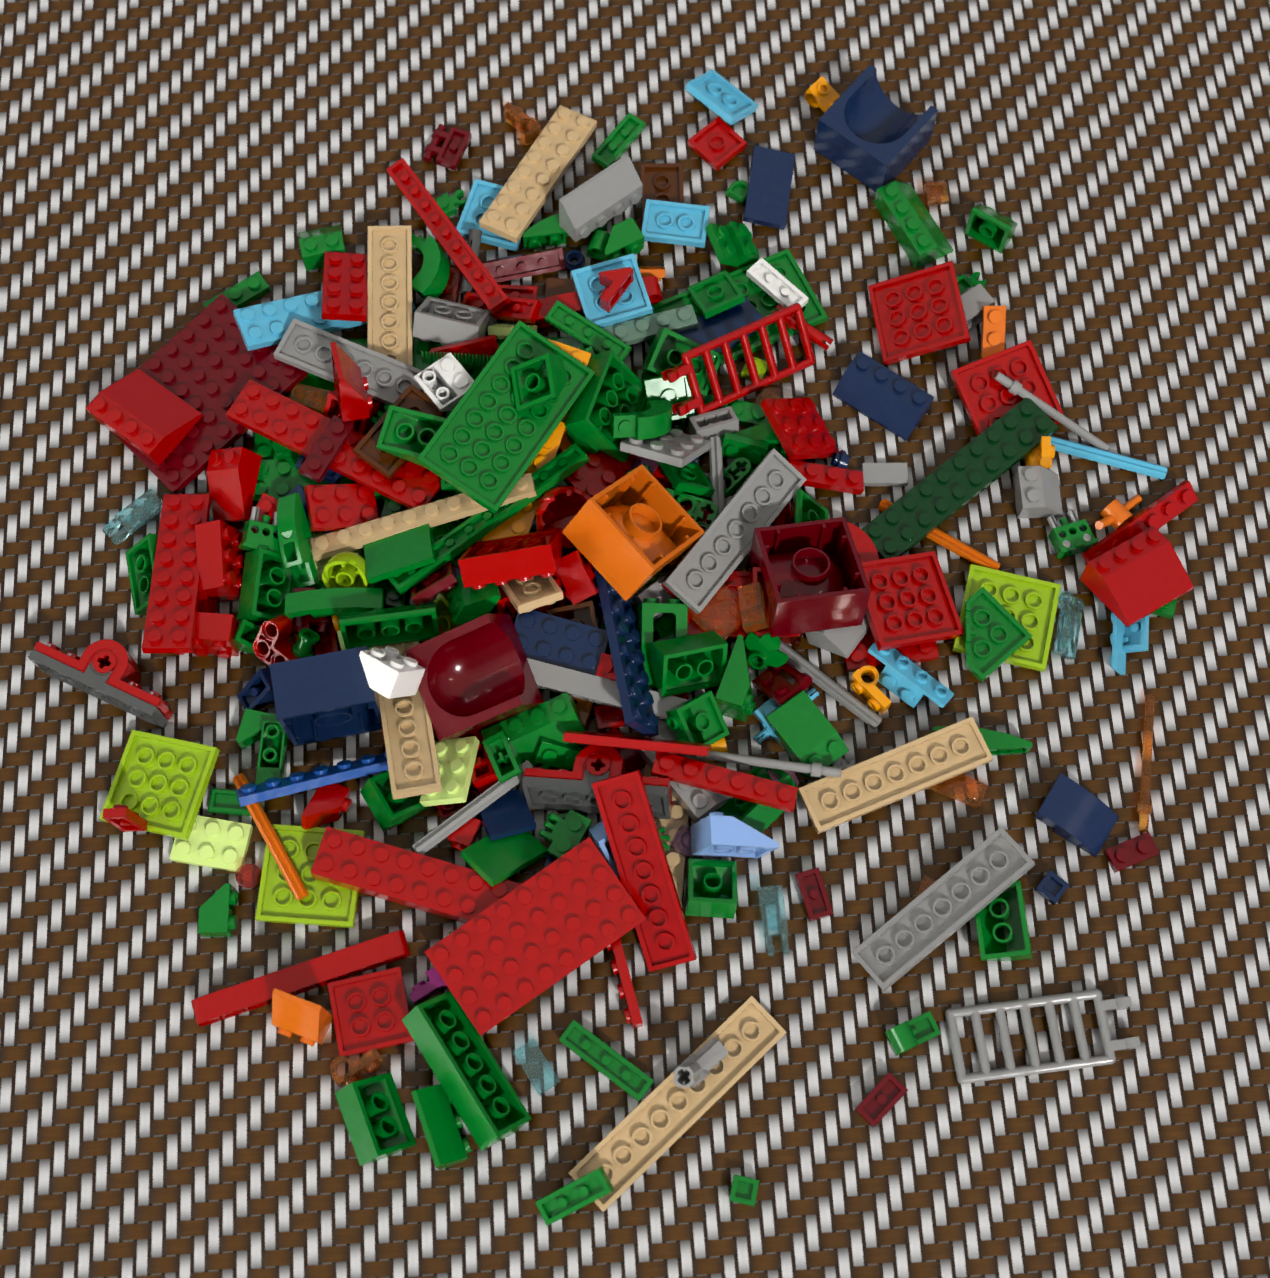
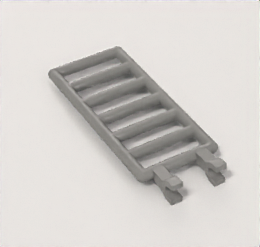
M1099 989L949 1008L945 1011L957 1081L960 1084L1114 1064L1116 1061L1114 1051L1131 1050L1141 1047L1139 1036L1112 1040L1106 1011L1132 1007L1131 997L1103 1000L1102 992ZM1093 1000L1105 1055L1092 1057L1089 1055L1079 1001ZM1069 1003L1080 1058L1065 1060L1054 1008L1056 1004ZM1041 1006L1045 1008L1055 1058L1054 1062L1040 1063L1029 1008ZM1020 1009L1030 1065L1016 1067L1005 1011ZM995 1013L1006 1068L995 1070L990 1068L981 1014ZM971 1016L980 1072L966 1073L956 1022L958 1017Z

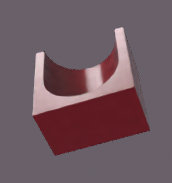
M845 517L754 528L748 564L750 571L753 570V567H760L764 576L769 601V633L771 637L862 625L871 589Z
M487 613L405 650L407 657L417 660L418 665L425 668L419 690L438 741L463 738L544 703L510 614Z

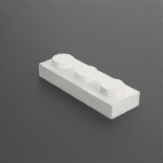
M762 257L746 271L747 277L785 308L795 303H799L803 308L808 303L809 298Z

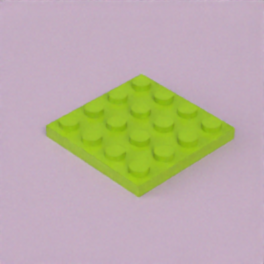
M970 564L959 615L964 632L965 602L980 588L984 587L1032 635L1031 639L1004 663L1044 672L1048 660L1061 584ZM965 633L962 637L954 639L952 651L965 654Z
M132 730L103 809L113 808L114 805H126L130 810L147 820V832L188 841L220 750L213 746ZM102 809V812H101V814H100L99 819L102 820L103 822H107L106 820H104V819L102 818V817H103V809Z
M272 824L307 889L308 896L299 901L295 898L266 844L255 920L260 922L354 928L358 892L314 879L310 873L326 828L314 827L305 830L302 826ZM338 829L361 837L366 836L364 830Z

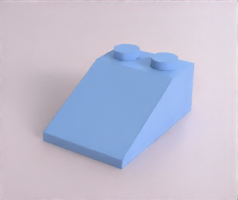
M711 812L709 816L699 819V822L690 826L692 855L760 858L779 848L778 842L733 816H724L723 812Z

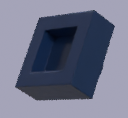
M1049 870L1034 890L1051 904L1055 905L1070 885L1053 871Z

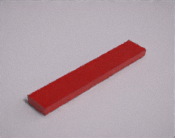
M568 730L563 735V741L569 743L707 756L711 753V744L574 730Z

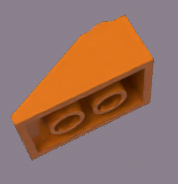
M274 988L272 993V1025L278 1028L276 1033L291 1038L292 1034L300 1036V1042L312 1047L315 1043L322 1045L333 1020V1015L318 1004Z

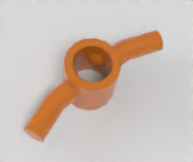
M1136 494L1125 504H1122L1118 499L1113 500L1100 513L1103 519L1095 523L1096 529L1100 530L1111 525L1116 530L1133 516L1130 510L1142 502L1141 496Z

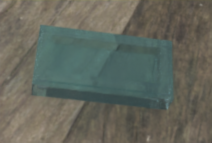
M534 1038L512 1052L539 1096L561 1082Z

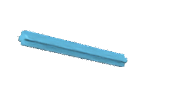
M1051 436V445H1055V451L1158 479H1164L1167 475L1168 468L1165 466Z

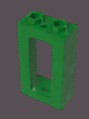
M645 598L643 603L636 604V630L641 638L639 644L645 657V662L643 663L649 677V688H657L650 665L651 643L653 642V616L655 613L674 614L675 638L687 636L688 606L680 604V599H666V603H658V599Z

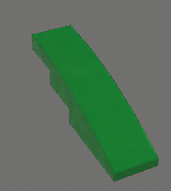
M327 588L285 594V615L288 618L309 614L314 619L337 615L340 618L341 614L353 611L361 612L376 608L384 609L383 588Z
M934 726L931 733L947 726ZM979 728L992 756L1028 753L1033 747L1032 742L1007 733Z

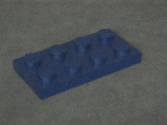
M535 610L527 613H517L514 626L526 658L596 676L601 653H605L608 644L606 630Z

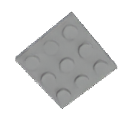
M671 429L667 434L651 439L638 440L636 437H628L620 442V451L682 468L710 450L711 441L704 439L701 435L684 434L682 430Z

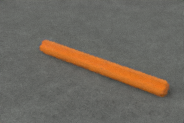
M883 499L878 506V510L883 512L893 503ZM938 528L926 536L975 565L995 570L1000 568L1001 564Z
M243 773L238 774L232 779L237 789H240L245 784H249ZM260 802L246 805L295 898L298 901L308 896V891Z

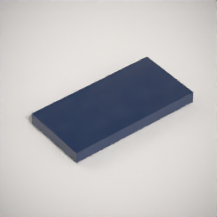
M754 146L743 221L781 230L785 229L795 154Z
M745 297V302L708 319L701 316L697 319L698 327L677 332V334L702 345L759 320L763 316ZM758 330L747 334L748 338L758 332ZM739 338L729 342L730 349L740 344ZM721 346L713 349L723 355Z

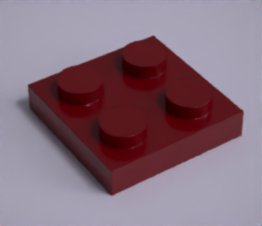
M452 560L411 588V599L416 605L431 601L435 594L442 590L447 591L455 585V582H457L456 568Z

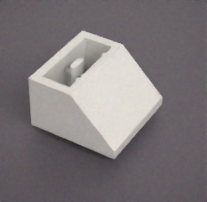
M451 352L413 377L441 412L453 411L474 382L473 378Z
M390 646L360 651V660L369 687L388 699L416 695L425 672V668L418 665L417 660L400 655L399 650Z

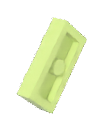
M497 323L488 326V335H496V339H506L516 324ZM527 325L537 332V325Z

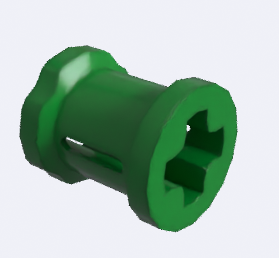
M303 628L299 632L300 638L297 644H294L292 647V653L298 658L312 656V649L320 640L318 633L312 629Z

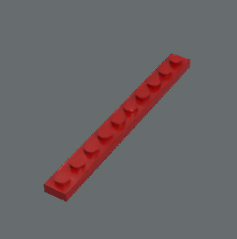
M401 158L387 168L386 171L490 312L494 314L510 303L507 295L404 158Z

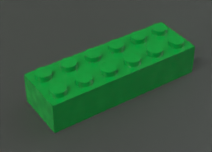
M451 991L417 1005L402 1019L481 1151L514 1134L532 1119L482 1037Z

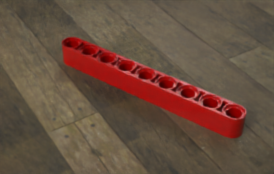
M403 930L391 932L196 998L191 1003L197 1026H206L271 1004L274 988L295 996L325 986L329 982L342 980L404 959L411 955Z

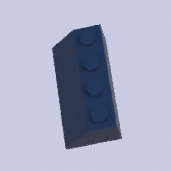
M861 351L858 352L848 365L833 392L834 397L905 441L909 439L928 413L934 399L929 393Z

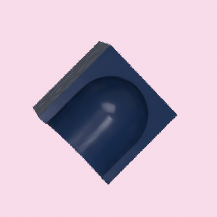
M869 65L818 119L814 150L876 192L877 188L893 182L930 141L938 109L931 105L924 114L920 115L911 114L900 109L884 94L877 80V69Z
M367 646L269 664L277 720L294 747L382 730L378 692L369 687L359 656L360 651L368 650Z

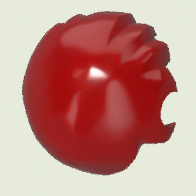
M558 486L548 490L537 502L535 510L537 531L561 527L564 530L591 497L586 492L573 486ZM563 534L562 549L571 550L575 546Z

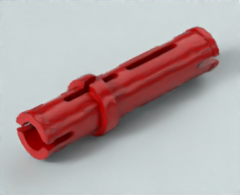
M780 303L776 306L778 310L785 308ZM792 314L785 317L787 328L790 330L793 328L799 333L795 315ZM806 322L810 340L824 349V351H827L829 346L822 342V340L831 345L834 339Z

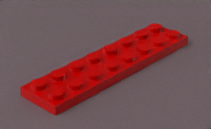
M164 494L142 642L143 653H192L200 593V572L197 570L195 525L209 522L210 494Z
M640 769L593 782L592 788L621 883L646 918L635 928L648 971L651 972L696 960V952Z

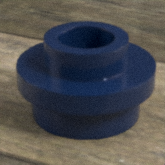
M570 250L564 256L565 267L571 271L583 268L585 265L584 255L578 250Z
M841 450L839 453L836 452L831 460V465L846 469L850 455L846 454L844 450Z

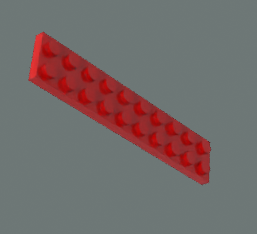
M249 379L226 412L227 419L306 458L331 420ZM355 430L330 467L331 470L409 509L433 502L441 490V478L427 468L407 460L390 480L353 453V449L365 436Z

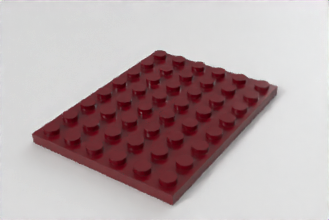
M223 293L138 368L203 414L201 419L160 466L114 434L173 494H179L207 468L211 450L229 448L249 430L226 417V412L249 379L286 396L308 376L306 371L274 359L273 354L278 345L247 351L233 316V310L239 308Z

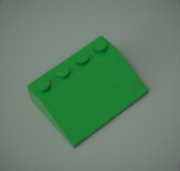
M608 350L591 356L587 367L593 370L595 374L572 405L565 426L579 440L624 463L627 462L629 453L620 451V442L628 437L613 438L611 436L612 413L645 411L647 400L642 381L613 350Z

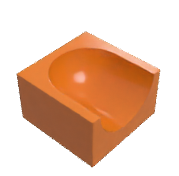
M641 464L591 497L562 533L617 593L627 601L667 564L671 567L674 566L705 531Z

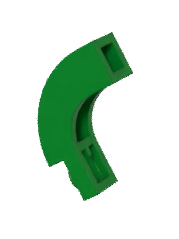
M412 234V247L424 259L421 270L412 280V288L424 299L428 296L439 298L449 279V259L433 237L429 235L425 239L421 235L417 237Z
M648 400L645 411L612 413L611 436L613 438L636 437L638 440L667 434L670 432L672 425V403L669 400Z

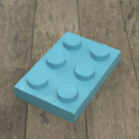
M713 69L687 82L685 90L691 93L694 98L701 101L708 109L715 112L730 125L756 112L758 108L756 102Z
M646 199L641 231L644 235V241L705 248L707 235L705 227L708 226L710 206Z

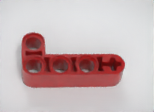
M279 615L265 621L253 643L255 655L268 666L273 663L299 659L292 653L293 645L287 641L293 626L291 620L286 615Z

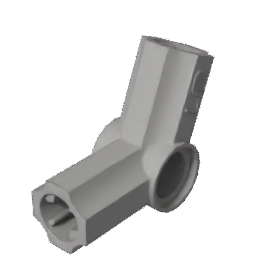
M713 1037L696 1054H691L673 1071V1082L679 1088H695L710 1074L709 1071L726 1057L728 1051L719 1040Z

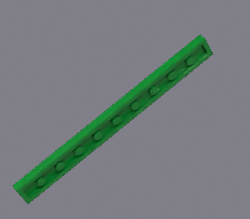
M573 444L531 474L537 496L527 497L512 504L503 505L496 514L488 510L473 515L433 543L435 563L388 578V580L400 595L404 594L588 463L589 458L587 454L576 444Z

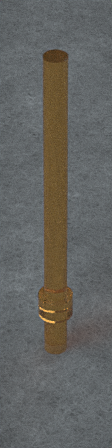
M1154 695L1145 696L1140 802H1137V813L1139 814L1138 831L1143 833L1148 832L1149 815L1152 814L1150 785Z

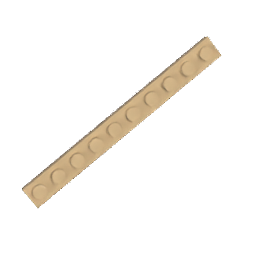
M531 473L521 477L502 506L509 503L512 504L527 497L537 496ZM464 493L311 538L313 558L317 562L331 558L340 552L364 548L366 544L428 523L430 527H435L488 510Z

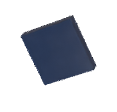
M520 788L508 791L478 814L490 841L536 830L537 824Z

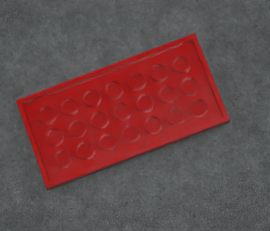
M588 837L426 950L425 954L481 1036L646 920V918L591 838Z

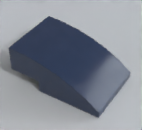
M1062 773L1056 778L1034 816L1053 828L1055 834L1094 857L1098 855L1119 818L1095 795Z

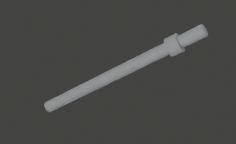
M998 372L994 379L1007 387V391L1014 396L1019 395L1023 399H1031L1048 416L1096 448L1106 451L1109 449L1110 446L1023 388V384L1017 380L1013 381L1001 372Z
M711 751L707 756H697L699 759L809 773L813 777L821 778V775L841 777V768L822 766L823 763L818 762L807 764L719 751Z

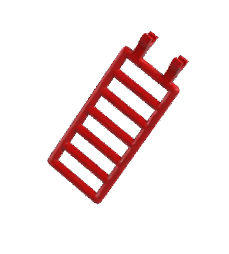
M795 303L688 350L681 355L683 364L662 371L661 376L663 381L669 380L671 383L684 375L687 376L693 397L683 402L672 404V413H678L679 416H683L695 408L698 414L713 411L815 364V357L802 307L799 303ZM792 314L795 315L806 359L797 363L784 319ZM774 322L777 324L788 367L780 371L777 370L766 329L767 325ZM756 330L759 333L770 374L762 379H759L747 335ZM738 338L740 339L751 379V384L742 388L729 342ZM720 346L733 392L725 396L722 395L710 352ZM699 355L703 357L715 399L705 405L691 360Z

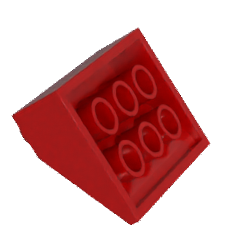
M140 369L133 371L100 391L85 408L96 421L158 466L161 465L203 416L201 412Z
M1154 526L1089 561L1080 577V580L1127 627L1184 595L1194 587L1170 541Z
M562 527L472 544L458 559L464 588L472 587L475 590L484 588L486 584L495 583L496 586L507 584L509 580L518 579L519 582L530 580L532 576L541 575L542 578L555 575V572L561 566Z

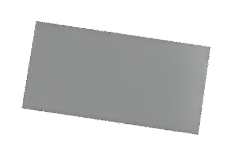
M862 463L864 486H908L907 463Z

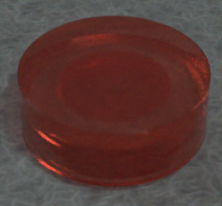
M243 864L236 871V881L244 888L256 887L261 881V870L254 864Z

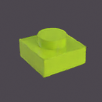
M754 357L759 379H762L768 371L767 363ZM745 364L741 377L751 381L747 365Z

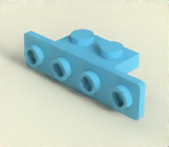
M1111 612L1113 633L1110 635L1112 654L1110 655L1109 662L1112 669L1118 674H1126V653L1148 651L1149 615L1127 627Z
M874 643L868 649L872 656L886 665L879 675L878 682L913 709L924 695L941 708L954 696V693L946 686L942 685L895 648L878 651L876 643Z

